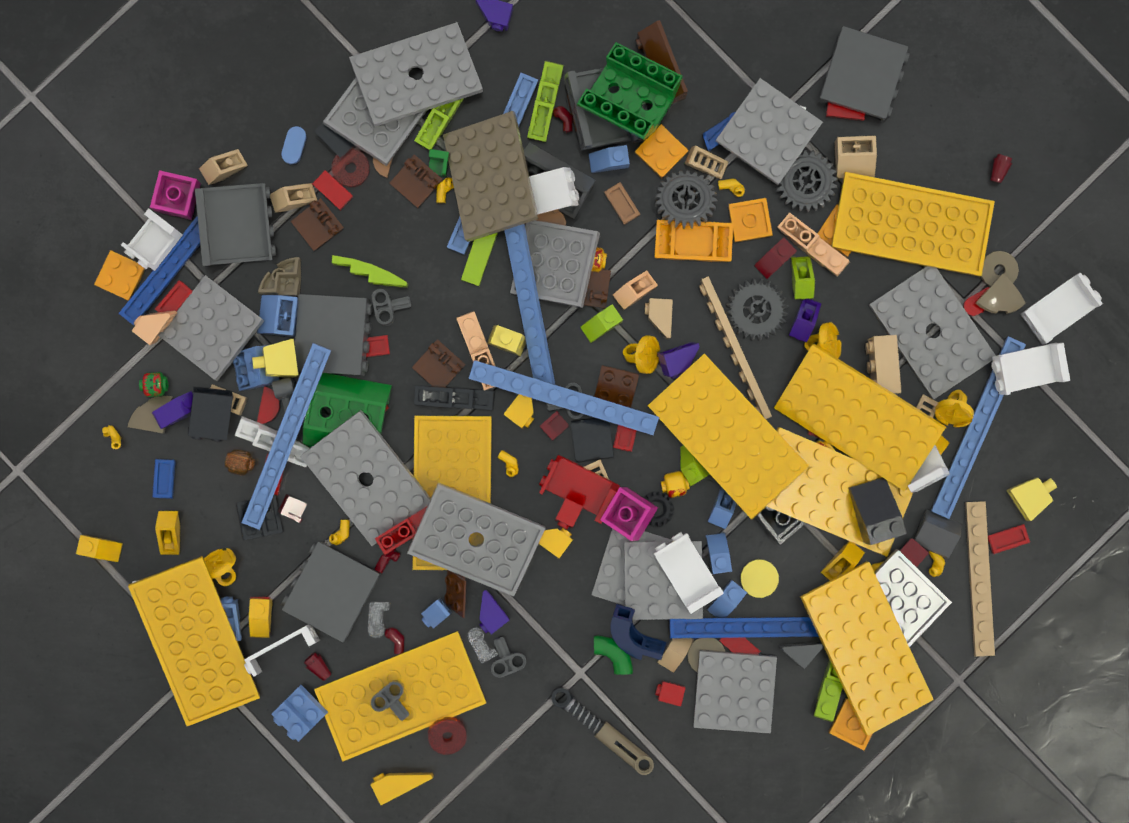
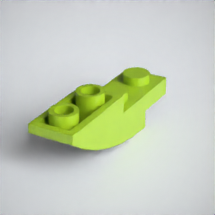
M830 659L817 697L818 701L814 717L833 722L843 686Z

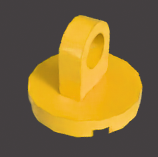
M832 322L823 323L820 326L819 334L811 335L808 341L805 342V348L809 351L812 344L818 342L817 346L839 358L841 355V341L837 340L836 335H839L837 327Z
M643 336L638 344H629L623 349L625 360L630 363H636L640 373L650 374L657 368L659 363L657 352H660V346L656 337Z
M955 390L948 396V399L938 402L935 407V417L945 425L950 423L954 424L953 427H964L972 422L974 410L967 404L966 394L961 390Z
M226 548L224 551L217 549L204 558L211 578L216 579L220 585L229 586L235 581L236 574L232 566L235 564L236 556L231 549ZM226 572L230 573L227 579H221V576Z

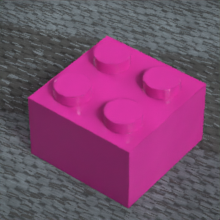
M159 170L150 208L155 212L192 220L196 205L195 189L200 188L201 183L195 178Z
M619 487L600 520L630 541H639L658 507L628 487Z

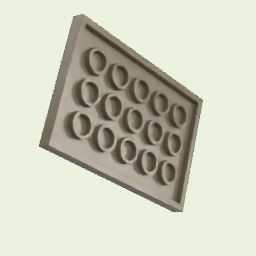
M510 111L443 134L446 151L449 152L448 161L463 233L467 242L539 219L515 112Z

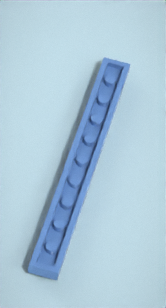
M520 73L503 113L515 112L518 128L538 83V79ZM459 217L447 248L465 255L470 242L465 240L461 218Z
M522 224L504 231L532 374L535 379L556 385L525 225Z
M1008 336L999 355L1024 350L1026 344ZM993 370L975 408L972 422L968 425L948 470L950 475L945 477L931 508V512L950 519L1004 396L999 394L995 387L996 376Z
M315 343L311 346L243 517V524L259 530L261 528L331 350Z
M476 360L473 362L469 376L471 380L650 435H654L659 419L658 416Z

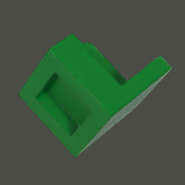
M433 149L429 151V168L440 177H447L449 152Z

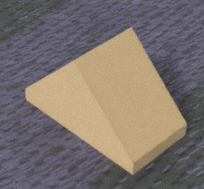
M672 638L664 650L662 660H658L657 663L674 673L685 658L693 639Z

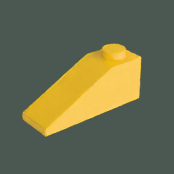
M381 773L373 778L374 781L370 785L380 805H383L433 779L434 775L433 773H389L387 775Z

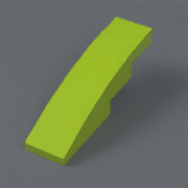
M549 61L544 63L527 138L544 142L547 140L564 67L562 64Z
M463 99L433 108L414 141L429 150L432 149Z
M498 232L474 240L461 280L477 286L480 285Z
M332 255L333 265L350 267L352 275L369 276V284L408 288L406 281L389 271L352 258Z

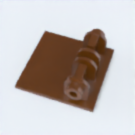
M414 154L411 159L408 158L405 161V166L393 178L390 184L419 208L443 179Z
M321 198L317 201H312L309 204L310 207L291 220V223L313 251L344 229Z
M610 270L591 271L584 305L606 308L611 275Z
M437 339L428 347V350L412 368L432 386L446 387L466 364Z
M602 365L594 397L631 408L639 374Z
M447 570V576L445 577L447 586L444 596L445 603L454 612L465 618L466 577Z

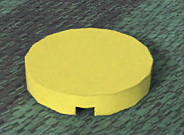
M765 560L748 562L740 574L742 588L749 595L756 598H764L771 595L779 583V575L776 568Z

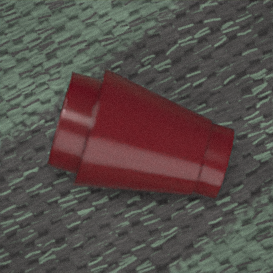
M997 154L993 161L992 181L1002 183L1012 165V158Z
M316 652L312 653L303 662L306 665L305 668L322 681L332 674L321 655H317Z

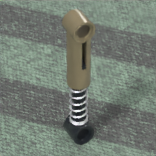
M557 687L553 690L551 699L555 706L567 712L570 711L572 716H576L578 720L583 722V725L586 724L588 729L591 728L593 733H596L594 735L595 738L628 763L639 774L647 775L652 772L654 763L649 755L607 721L602 723L601 719L595 718V715H592L590 710L587 711L585 706H581L579 702H576V699L573 698L574 696L570 694L567 688ZM557 693H565L567 696L566 700L558 702L555 698ZM623 745L625 748H627L631 753H633L636 756V758H633L624 749H622L621 746ZM643 759L649 761V766L646 769H641L638 766L639 762Z

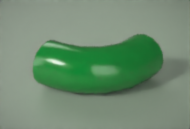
M594 636V655L608 657L613 663L614 674L616 675L633 674L630 655L625 653L613 638Z

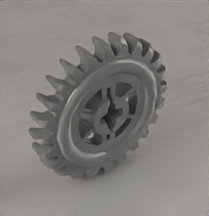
M807 150L803 151V155H799L779 183L781 186L776 190L777 192L783 191L780 199L787 197L785 205L792 202V209L799 205V212L802 211L803 207L809 212L811 206L814 211H817L818 204L823 208L825 206L824 201L828 203L831 201L828 195H835L831 189H837V185L833 184V182L837 181L838 178L832 176L837 172L836 170H830L833 163L826 164L828 157L821 159L822 154L819 153L815 156L814 150L811 151L810 155H808ZM809 167V170L802 172L800 168ZM798 170L800 176L797 180H793V176ZM811 170H813L812 173H811V175H810L809 178H808V179H809V180H808L809 183H808L807 185H805V187H804L803 190L801 191V189H802V187H803V185H804V184H803V183H804V179L807 178L808 175L810 174ZM815 171L819 174L820 179L815 178ZM821 181L818 190L815 191L813 188L815 182ZM793 183H797V186L799 188L798 191L794 187ZM811 190L812 194H804V192Z
M689 170L686 171V174H683L682 171H679V175L672 173V178L666 176V182L661 181V187L656 189V192L659 193L655 195V200H658L655 206H660L658 214L664 212L662 220L669 217V225L672 221H675V228L682 223V227L685 229L686 224L689 223L690 228L693 229L694 222L700 227L701 219L707 223V216L711 218L713 215L711 210H716L714 204H717L718 200L714 198L717 196V193L713 191L714 185H709V179L703 180L704 175L698 177L697 172L691 175ZM684 187L680 192L677 191V189ZM686 188H687V189H688V191H687V200H688V202H687L686 209H685V201H684V200H685ZM690 188H693L697 192L693 193V191H691ZM673 194L678 197L675 202L672 201ZM697 196H700L699 204L695 202Z
M753 278L750 285L745 280V287L738 284L739 291L732 290L735 297H728L732 301V303L726 304L728 308H731L726 314L732 315L728 321L734 322L732 329L739 328L737 334L744 332V338L750 335L753 341L755 336H757L759 341H761L762 335L769 339V332L776 335L775 328L782 330L779 323H786L782 316L788 315V313L783 311V309L788 308V305H784L782 302L787 298L779 297L783 291L775 292L777 285L770 288L771 281L764 285L763 279H760L757 284L755 278ZM753 296H761L763 298L755 300ZM751 297L752 303L749 307L743 306L746 300ZM763 300H765V302L761 305L760 311L762 313L757 312L753 315L751 319H749L755 310L753 305L757 307L763 302ZM767 302H769V304H770L771 311H770V310H767V307H766V303H767ZM743 309L748 310L749 315L747 317L744 316ZM765 313H770L769 318L763 322L762 316ZM754 318H759L761 323H752Z

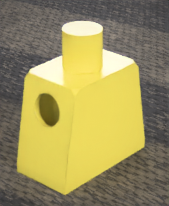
M495 325L487 344L521 357L526 344V338L520 333Z
M294 339L265 346L262 349L263 356L252 357L253 369L265 368V375L268 377H298Z
M1033 478L1006 491L1024 519L1032 521L1053 501L1049 493L1056 489L1057 486L1051 478L1044 483L1039 478Z

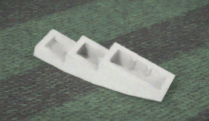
M242 416L235 436L253 442V446L270 451L278 431ZM295 440L287 461L307 467V464L300 456L310 448Z

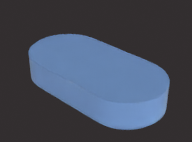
M292 127L287 132L281 153L283 160L287 164H296L301 159L307 138L305 131L301 127Z

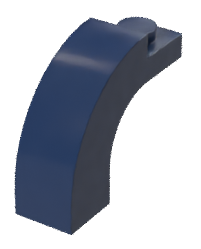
M616 604L611 621V634L616 644L625 653L636 659L641 660L642 656L645 655L662 660L666 642L641 634L633 624L635 609Z

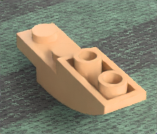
M791 213L779 224L778 229L815 262L827 268L837 277L850 263L846 257L822 240L816 232Z
M472 311L457 317L456 319L473 362L476 360L495 366L475 312ZM482 383V386H483L484 390H487V389H490V388L494 387V386H491V385Z

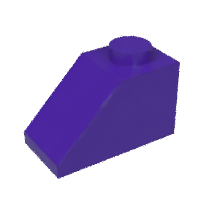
M475 0L488 25L492 26L493 30L500 32L508 30L513 12V4L499 0Z
M809 298L802 299L789 336L804 342L808 341L815 327L821 303Z
M690 342L658 353L663 375L674 379L690 367L700 347L699 343Z
M192 391L171 400L152 412L160 429L190 416L193 398Z
M486 589L482 595L481 623L479 625L485 633L490 632L492 635L510 619Z

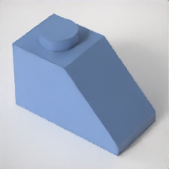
M627 145L610 147L590 153L591 173L629 168Z
M722 487L715 500L708 522L726 529L734 513L736 502Z
M725 533L706 535L711 574L732 572Z
M729 580L722 589L724 594L716 598L707 609L716 618H726L747 594L743 588L732 580Z
M439 598L421 613L423 615L421 620L428 628L432 626L434 629L452 612Z

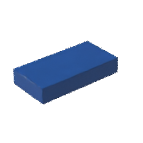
M155 459L154 498L173 499L176 460Z

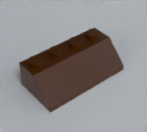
M660 20L637 33L635 42L638 50H642L644 57L681 75ZM683 78L672 104L686 99L688 90Z

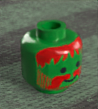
M162 372L145 373L143 379L139 380V389L144 392L146 397H162L168 391V378Z

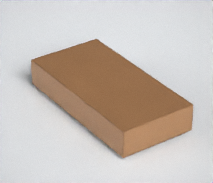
M621 182L604 192L624 225L640 216L639 211Z

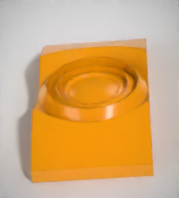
M657 220L655 258L731 262L733 223L701 222L700 227H698L696 222H694L693 229L690 228L689 223L683 229L682 223L675 228V221H672L669 225L668 220Z

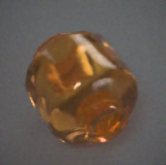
M233 449L226 456L225 467L228 468L229 473L245 476L249 470H253L255 459H252L249 451Z

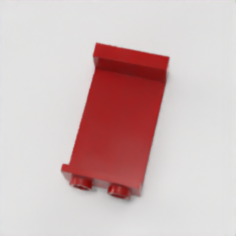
M560 455L557 456L556 460L551 459L547 470L550 472L548 476H543L539 484L542 487L539 493L543 495L544 491L547 490L563 499L567 498L583 506V509L597 515L594 521L602 524L600 519L620 485Z

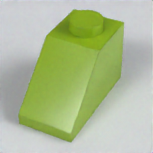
M791 257L794 298H814L815 278L811 258Z
M612 304L580 328L590 343L621 324L623 319Z
M684 445L680 447L681 471L690 486L710 475Z

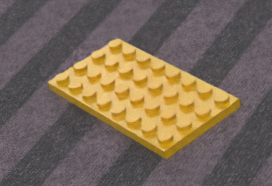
M845 172L831 247L980 277L982 276L995 201Z
M816 344L811 346L774 407L782 414L903 491L907 489L946 428L940 422Z
M705 354L648 405L751 519L757 516L809 468V465Z
M415 416L414 477L430 497H432L439 482L491 504V416ZM475 532L469 536V543L473 546L482 544L484 541L481 533ZM413 556V570H447Z
M778 427L776 431L809 465V468L767 507L888 557L895 538L873 545L863 543L848 489L849 487L881 478V476L855 459ZM887 481L903 518L913 492L910 491L909 487L903 491Z
M203 556L128 585L186 726L193 725L260 698L252 675L245 669V658Z
M866 561L800 596L865 735L869 736L934 700L870 562Z
M458 631L314 689L319 703L328 711L325 718L342 761L487 703ZM393 680L401 681L405 688L399 701L409 712V716L403 721L395 715L390 707L381 712L375 711L371 707V699L374 695ZM395 684L391 685V693L398 695L400 687ZM377 697L375 704L378 707L385 706V700L382 697Z

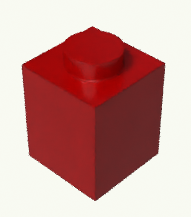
M565 498L555 519L558 522L557 525L566 530L568 527L572 529L583 506Z
M662 680V683L657 685L655 695L658 696V701L681 706L686 687Z

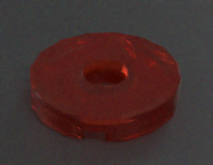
M352 149L342 159L338 155L335 156L332 162V173L340 184L346 187H356L367 179L370 173V164L362 152ZM349 163L356 165V170L353 173L346 171V166Z
M444 717V719L434 721L428 731L429 744L433 750L444 755L454 754L461 750L467 739L463 723L453 717ZM445 732L453 734L449 739H444L442 735Z

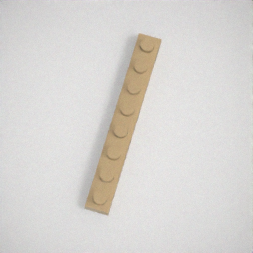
M708 276L700 281V291L709 300L707 306L710 312L715 313L717 318L715 324L718 330H722L725 335L723 337L724 344L727 348L730 347L733 353L730 355L734 365H738L741 372L738 374L742 383L746 382L749 388L746 391L750 400L754 399L757 406L755 408L765 419L770 418L772 415Z
M986 501L965 502L974 656H995Z

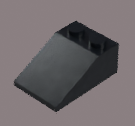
M881 477L848 488L863 543L873 545L907 534L901 512L886 479Z
M767 506L754 517L779 545L806 524Z

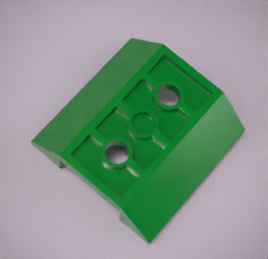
M616 42L606 57L607 65L591 90L586 88L577 106L645 140L655 132L673 103L683 76ZM616 86L619 88V91L611 93L609 88ZM645 103H650L652 105V108L650 110H644L642 108V105Z
M322 373L305 415L303 444L311 448L360 410L368 415L370 422L381 434L392 385ZM323 407L331 409V415L327 418L321 415Z

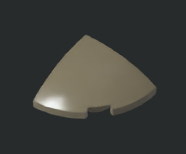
M289 258L278 263V268L272 274L268 272L264 276L258 293L262 295L299 297L301 286L300 258Z
M1001 274L991 287L983 293L976 304L991 313L996 314L998 311H1007L1006 314L1020 309L1025 304V301L1015 285L1004 274Z
M173 396L149 399L148 402L141 407L139 406L134 411L129 420L128 427L164 434L165 428L160 429L152 412L170 402Z

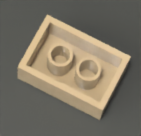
M897 335L873 336L865 344L866 354H869L870 361L867 362V372L871 374V380L897 395L901 393Z

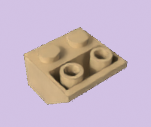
M876 136L837 137L835 140L836 177L843 179L845 172L875 177L877 158Z

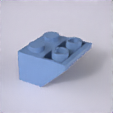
M262 295L259 317L264 322L259 327L257 333L295 337L298 297Z
M269 345L254 346L242 350L234 359L233 364L239 391L272 385L273 381L280 380L279 377L266 376L265 368L253 369L252 357L263 356V347Z

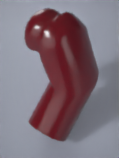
M563 106L554 108V117L560 118L563 121V132H572V114Z
M394 549L386 555H381L374 569L379 573H383L390 560L398 561L401 555L400 552Z
M396 628L386 629L385 637L394 643V654H402L404 652V636Z

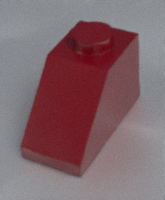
M782 238L754 267L768 279L797 250L785 238Z

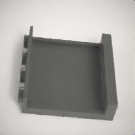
M843 26L838 36L818 102L823 104L829 102L880 118V122H884L886 117L890 118L893 110L890 104L892 99L895 100L899 89H896L897 82L902 80L904 71L901 69L903 64L907 63L910 53H907L908 46Z
M604 68L578 73L570 71L564 76L581 150L631 141L626 130L577 106L586 88L591 90ZM616 86L609 88L611 93L619 91V88ZM646 103L642 105L644 110H647Z
M265 183L195 189L203 266L273 260L272 256H276L275 244H271L270 237H274L273 225H269L272 209L271 206H267V198H270V188L266 187Z
M299 294L295 334V354L298 372L302 371L311 346L315 343L331 350L322 373L365 376V372L368 371L366 353H369L370 343L367 341L368 334L371 333L369 315H372L373 305L369 299Z
M318 541L317 544L314 543L309 551V554H311L309 560H305L301 565L300 571L302 573L300 577H295L292 582V592L284 597L281 603L284 606L282 611L344 643L381 573Z

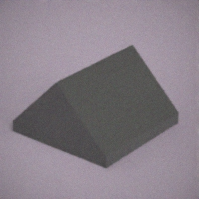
M925 509L914 540L924 549L949 559L961 537V523L944 518L931 512V510Z
M819 642L779 645V649L803 669L809 665L823 648Z

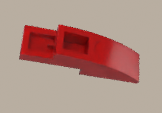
M427 507L375 538L384 555L414 537Z

